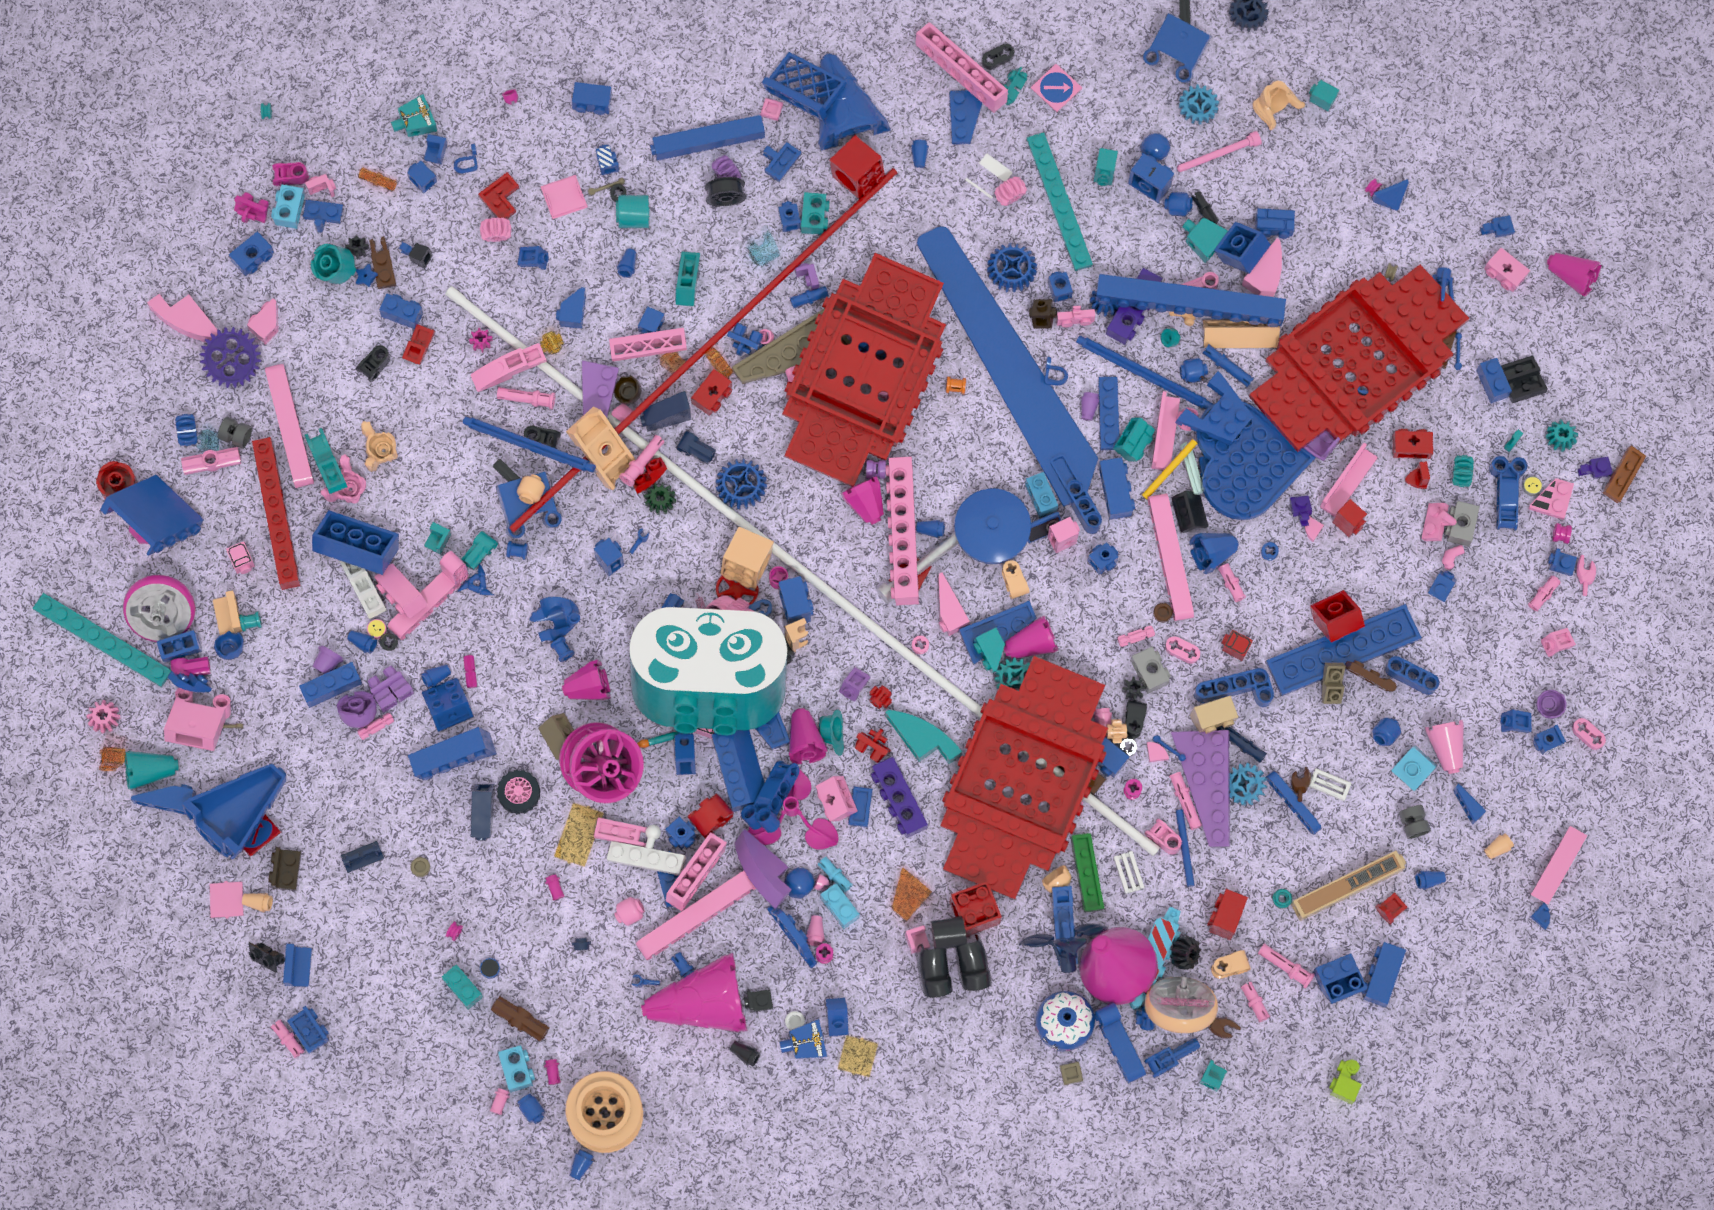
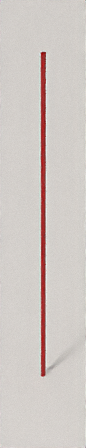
M892 168L886 173L881 182L876 183L867 195H863L617 425L614 428L619 435L788 277L795 268L804 262L897 174V171ZM574 467L569 470L538 502L534 503L509 529L515 533L581 470Z

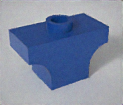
M846 998L826 999L829 1037L849 1035Z

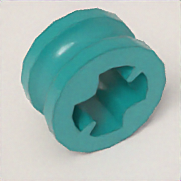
M261 103L262 119L266 117L272 119L271 103L267 105Z

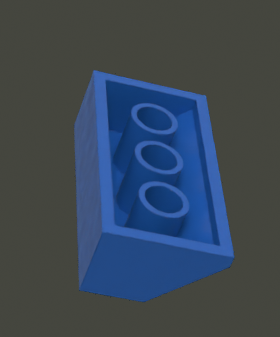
M736 730V733L732 735L712 734L713 746L733 812L743 810L747 805L754 804L764 785L750 730Z

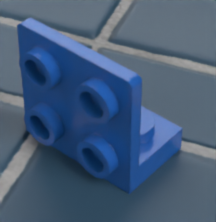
M458 678L422 692L438 732L474 717Z

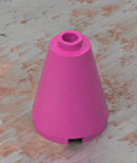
M1561 253L1551 254L1547 261L1548 269L1584 297L1592 290L1589 286L1593 282L1596 283L1602 267L1598 261Z
M1045 616L1038 618L1006 640V645L1004 646L1006 656H1011L1012 659L1055 653L1059 649L1054 643L1055 637Z
M804 708L796 709L791 714L789 758L796 764H802L804 760H809V763L820 761L826 756L827 746L810 711Z

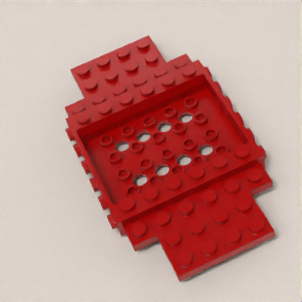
M878 253L874 254L860 286L842 279L836 294L832 293L830 298H825L822 305L825 310L823 314H818L814 323L817 325L815 332L811 330L807 339L810 342L808 348H803L799 357L802 358L800 365H795L792 375L795 377L792 382L788 381L784 392H787L786 398L788 402L782 415L799 422L784 457L851 487H854L868 454L882 460H887L892 446L896 447L898 442H903L906 433L903 432L906 425L910 426L914 417L911 415L913 408L917 410L921 399L918 398L920 392H925L928 386L927 376L928 374L932 376L936 365L933 364L935 358L939 359L944 349L941 348L942 341H940L946 324L929 317L942 289L943 282ZM843 335L851 337L852 342L849 345L842 344L841 337ZM860 343L868 344L869 350L866 353L859 351L858 345ZM883 350L886 353V358L878 360L875 356L877 351ZM895 358L903 360L904 365L901 368L894 367L893 360ZM828 369L836 371L837 376L834 379L827 378L826 371ZM847 376L852 377L854 380V384L850 387L845 386L843 383V379ZM863 384H868L871 387L869 394L861 392L860 387ZM880 392L888 394L889 399L886 402L879 401L878 394Z
M1421 264L1393 285L1380 272L1368 281L1365 277L1360 281L1358 279L1351 283L1348 290L1340 291L1335 296V300L1332 302L1327 301L1319 312L1311 313L1307 317L1306 322L1303 324L1301 322L1298 323L1290 334L1286 333L1279 338L1277 350L1265 360L1276 374L1251 392L1249 398L1297 452L1326 430L1335 440L1339 437V443L1350 435L1356 437L1358 434H1365L1370 429L1369 426L1374 422L1376 424L1385 417L1384 414L1388 411L1392 413L1396 410L1401 401H1408L1413 396L1412 393L1416 390H1422L1427 385L1426 382L1431 378L1435 380L1441 374L1443 363L1453 357L1454 353L1445 345L1443 340L1467 323L1470 318L1446 292L1444 301H1441V286ZM1357 324L1360 330L1356 333L1351 332L1349 326ZM1368 337L1372 340V344L1364 346L1361 340ZM1324 345L1329 346L1331 353H1322L1321 347ZM1376 351L1383 352L1384 358L1382 360L1375 359L1374 353ZM1340 359L1344 365L1341 368H1336L1333 365V361ZM1394 365L1397 371L1394 374H1390L1386 371V367ZM1353 373L1356 376V380L1349 382L1346 380L1345 375ZM1361 386L1366 387L1368 394L1360 395L1358 388Z
M1033 656L1019 691L1000 684L994 700L989 699L988 703L984 702L980 711L983 715L980 721L976 720L973 731H975L974 736L969 738L965 748L968 750L965 756L960 757L958 762L959 771L957 774L954 773L951 778L950 792L946 791L942 800L947 811L940 827L958 834L943 867L944 871L975 884L988 881L992 891L1014 900L1018 895L1030 864L1049 872L1055 855L1060 856L1061 851L1065 853L1069 841H1066L1069 834H1073L1076 828L1075 818L1076 816L1080 817L1084 806L1081 805L1083 799H1088L1092 789L1089 787L1091 780H1096L1099 770L1096 768L1099 762L1103 763L1107 753L1104 751L1105 746L1102 743L1109 728L1091 721L1105 689L1104 684ZM1003 744H1008L1011 747V751L1007 755L1000 752V747ZM1022 751L1029 754V759L1026 762L1018 760V754ZM1038 759L1046 760V768L1038 769L1035 765ZM1057 766H1062L1065 769V773L1061 777H1057L1053 773L1054 768ZM989 779L996 782V787L993 790L985 788V782ZM1005 787H1011L1014 790L1012 797L1006 798L1003 796L1002 791ZM1028 794L1031 796L1032 801L1029 805L1021 803L1022 795ZM1041 802H1047L1050 805L1048 812L1043 813L1038 809Z

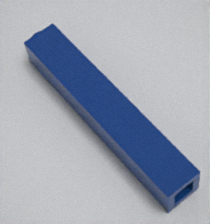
M761 115L652 137L653 144L650 145L652 156L656 155V160L659 161L765 138V129Z

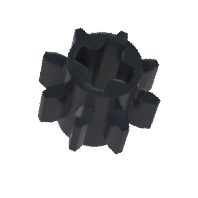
M356 235L352 239L348 238L349 244L345 245V248L349 249L352 255L356 256L357 260L359 256L363 255L366 257L365 250L369 249V245L365 244V237L361 239Z
M1132 677L1130 682L1125 680L1124 684L1127 687L1122 688V692H1126L1125 699L1130 697L1135 701L1137 697L1143 698L1144 695L1141 691H1145L1146 687L1141 685L1142 679L1138 681L1135 680V677ZM1131 686H1135V689H1137V691L1133 692Z

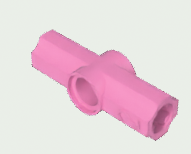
M238 447L219 451L207 450L203 454L181 458L184 475L203 471L213 472L219 468L241 464ZM210 458L216 459L212 464L207 463Z

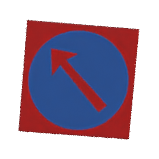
M266 814L244 847V851L250 857L281 833Z

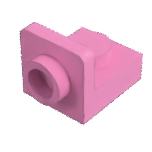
M1568 628L1551 632L1541 640L1548 657L1576 645Z

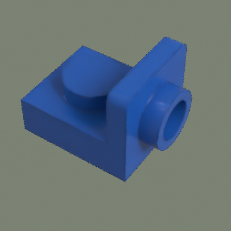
M540 246L520 247L518 265L520 267L538 266L540 269L546 270L549 261L546 250Z
M1559 548L1554 553H1550L1548 564L1551 565L1549 570L1572 576L1577 557L1561 553Z
M1512 709L1501 714L1502 732L1511 730L1523 733L1532 732L1531 713Z

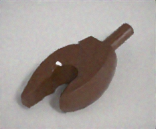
M1308 767L1304 768L1303 778H1298L1297 771L1291 777V786L1294 792L1298 794V802H1302L1303 793H1306L1311 784V773Z
M1222 1017L1215 1018L1209 1027V1030L1214 1035L1225 1039L1233 1037V1035L1224 1031L1225 1026L1241 1030L1237 1023Z

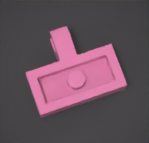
M1073 306L1072 311L1058 312L1056 318L1057 326L1062 325V327L1066 328L1073 326V324H1080L1081 326L1090 325L1095 320V309L1080 310L1081 306Z

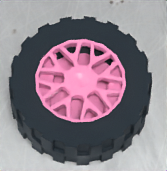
M525 770L508 772L498 783L497 796L499 802L505 810L512 814L520 815L521 813L525 814L528 811H532L537 806L538 800H540L539 783L535 776L533 777L531 773H527Z

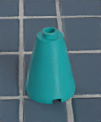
M136 751L124 752L126 782L129 790L174 776L175 771H179L178 759H174L172 755Z

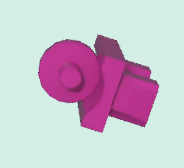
M247 192L242 196L237 195L235 197L234 211L242 216V222L247 223L249 219L262 223L266 222L269 209L268 201L262 199L255 203L253 202V196Z

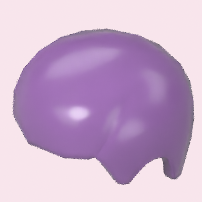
M1556 690L1542 692L1538 696L1536 703L1538 712L1548 719L1560 717L1565 712L1567 706L1565 696Z

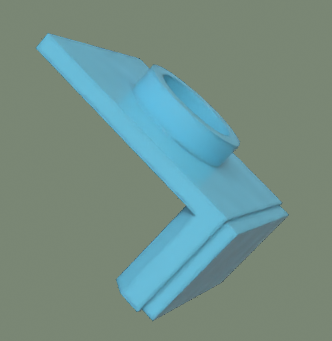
M1415 745L1391 771L1415 791L1438 765Z

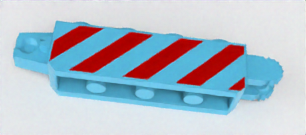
M1173 907L1168 909L1163 918L1156 919L1148 937V940L1155 949L1158 960L1157 974L1153 984L1156 983L1158 977L1162 978L1166 969L1163 966L1165 959L1169 960L1172 954L1170 950L1171 944L1177 941L1181 933L1178 931L1181 911ZM1143 992L1135 998V1001L1130 1002L1131 1009H1140L1147 992Z

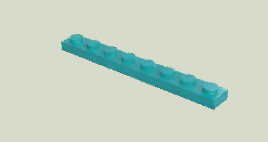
M1045 133L1027 137V143L1074 270L1078 271L1093 266Z
M45 593L41 595L32 608L37 613L161 688L167 681L168 675L171 673L169 668Z

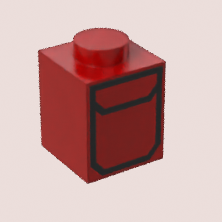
M1232 630L1230 635L1226 633L1221 642L1224 645L1222 651L1243 661L1253 640Z

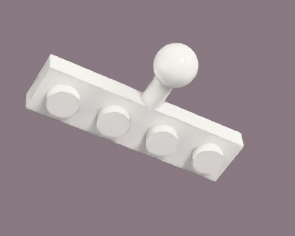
M650 825L646 828L645 834L648 839L645 847L611 841L606 859L609 862L674 875H680L683 871L686 860L685 855L653 849L655 840L661 835V830L657 825Z

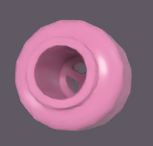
M628 897L616 905L617 912L614 915L619 923L623 922L625 925L630 926L643 918L645 909L638 898Z

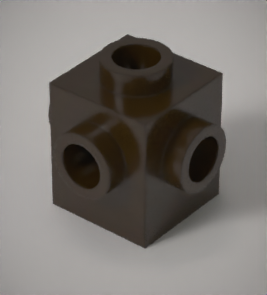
M1034 299L1033 306L1029 308V317L1032 318L1033 328L1052 329L1053 320L1057 318V307L1053 306L1052 299Z

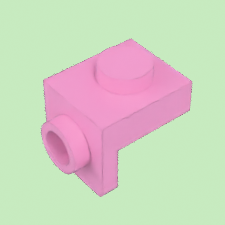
M326 174L319 177L314 176L305 182L310 195L327 188L331 197L335 196L333 191L336 189L332 179L328 180Z

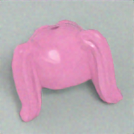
M345 454L341 456L339 464L342 468L341 473L347 488L329 494L326 487L321 490V495L329 502L341 499L348 503L356 504L361 494L365 491L366 481L363 477L352 471V466L349 462L350 458Z

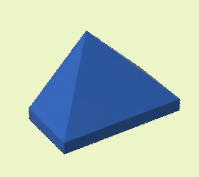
M1408 179L1375 192L1372 197L1373 203L1395 211L1399 210L1409 184Z

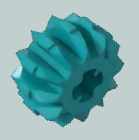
M1562 419L1558 423L1554 421L1551 424L1552 427L1547 428L1548 434H1546L1545 439L1550 440L1548 446L1555 445L1554 451L1558 447H1560L1561 452H1564L1565 448L1571 450L1572 445L1577 443L1575 438L1578 437V433L1574 432L1576 426L1570 427V421H1567L1566 424H1564Z
M1457 455L1454 458L1452 483L1454 486L1469 487L1471 485L1474 459L1472 457Z

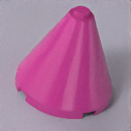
M1126 927L1110 928L1097 934L1086 945L1080 959V977L1085 988L1099 1001L1107 1004L1114 1002L1115 1005L1127 1004L1135 1001L1136 997L1143 992L1146 993L1152 986L1157 974L1158 960L1155 949L1143 934Z

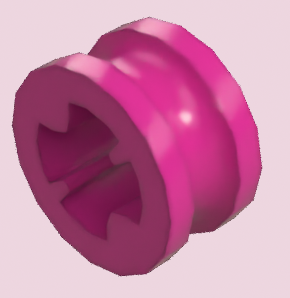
M1374 178L1366 187L1365 192H1370L1372 197L1381 188L1382 183H1377V179Z
M454 921L449 927L446 937H452V940L456 941L463 930V926H458L457 922Z

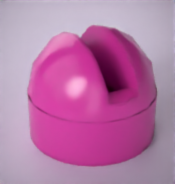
M516 89L505 91L502 94L504 101L509 105H512V101L516 103L518 100Z

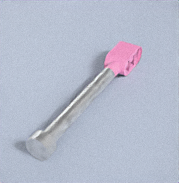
M955 532L917 561L918 575L958 544ZM894 581L888 585L883 583L876 589L879 596L887 604L894 600L891 599V587H894ZM906 581L900 583L901 586L908 584Z

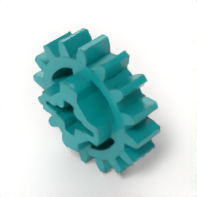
M1013 658V662L1010 663L1006 659V665L1000 664L999 668L1001 670L995 672L999 676L994 679V682H999L996 685V689H999L1000 684L1020 689L1030 663L1023 664V659L1017 662L1016 658ZM1003 674L1007 678L1006 684L1003 682ZM1019 676V680L1012 681V677Z

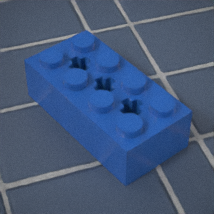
M328 510L312 535L313 552L381 575L384 574L399 550L398 533Z

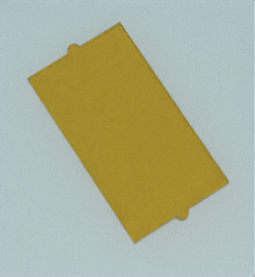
M573 803L554 857L565 860L568 864L574 863L585 867L595 840L594 833L598 817L602 818L604 813L590 809V806L584 807Z

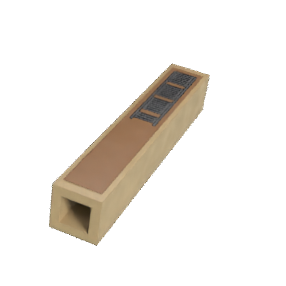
M1394 851L1294 900L1291 906L1299 921H1302L1402 872L1406 868L1405 859L1397 851Z

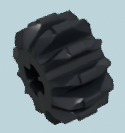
M1189 936L1178 937L1177 941L1173 942V948L1170 949L1172 951L1170 955L1172 964L1182 970L1193 969L1198 964V958L1201 957L1199 953L1202 949L1199 948V942Z

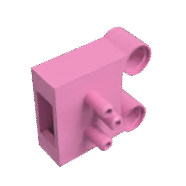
M178 688L175 691V701L164 727V740L166 742L214 751L225 720L231 715L230 698L224 694L217 695L213 699V707L193 703V692Z

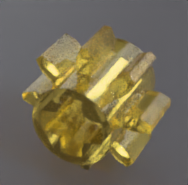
M550 331L542 336L543 341H540V346L544 353L548 351L550 355H553L562 350L561 345L564 343L560 333L556 335L554 331Z

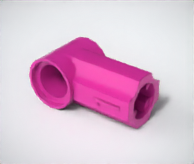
M208 657L189 660L187 658H177L170 661L171 671L178 675L180 672L187 677L190 673L196 676L199 674H211Z

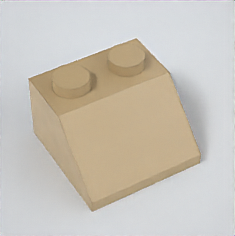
M1230 695L1194 707L1190 713V718L1199 733L1205 731L1208 734L1216 731V727L1223 725L1226 728L1234 725L1238 715Z

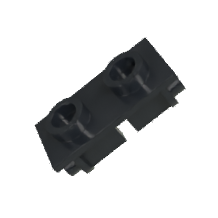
M250 942L248 943L250 958L254 962L277 973V966L285 962L284 954L276 950L273 951L272 948L262 942L255 945Z

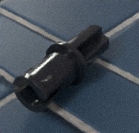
M1196 192V197L1192 195V200L1198 207L1199 214L1217 224L1219 219L1212 210V205L1202 195V192Z

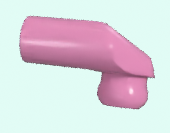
M1462 545L1445 551L1442 559L1445 569L1454 568L1453 562L1455 557L1465 553Z

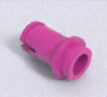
M557 874L545 878V884L549 887L553 901L565 897L559 883L560 877H557Z
M557 1059L545 1061L544 1068L547 1071L548 1085L561 1083L558 1070L560 1064L557 1063Z

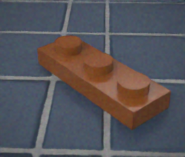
M1632 445L1628 446L1602 493L1614 502L1620 503L1645 460L1646 455Z

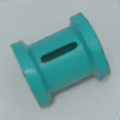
M255 611V614L239 615L243 632L249 628H262L259 611Z

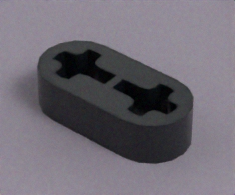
M1002 44L986 52L982 56V66L992 70L1011 61L1014 57V47L1010 44ZM1003 50L1010 51L1009 56L1003 54ZM988 57L994 59L993 64L987 62Z

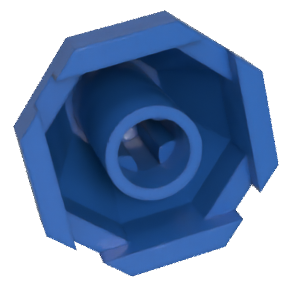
M1199 533L1194 535L1189 541L1190 546L1193 545L1190 553L1198 570H1205L1204 574H1209L1237 552L1239 546L1237 538L1230 533Z

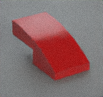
M417 324L411 340L408 341L402 359L420 365L436 331Z

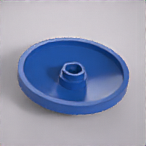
M990 488L973 493L961 504L955 517V536L959 546L969 557L985 564H1001L1015 558L1027 545L1031 533V519L1026 506L1017 496L1002 489Z

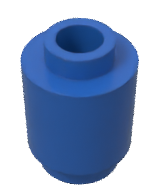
M531 1093L518 1101L519 1109L529 1124L533 1122L538 1124L545 1118L544 1114L546 1111Z

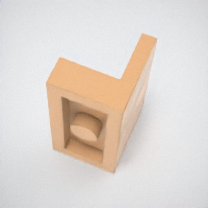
M233 590L225 592L226 597L213 600L219 634L222 635L228 631L232 633L242 632L235 593Z

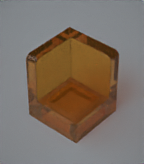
M678 352L665 353L660 357V364L671 374L686 362L679 356Z

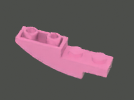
M537 343L523 350L519 348L481 367L470 376L477 392L510 380L513 375L545 363L547 360L540 344Z

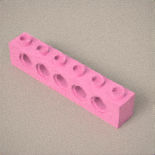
M930 22L916 33L915 45L993 113L1007 102L1008 90Z

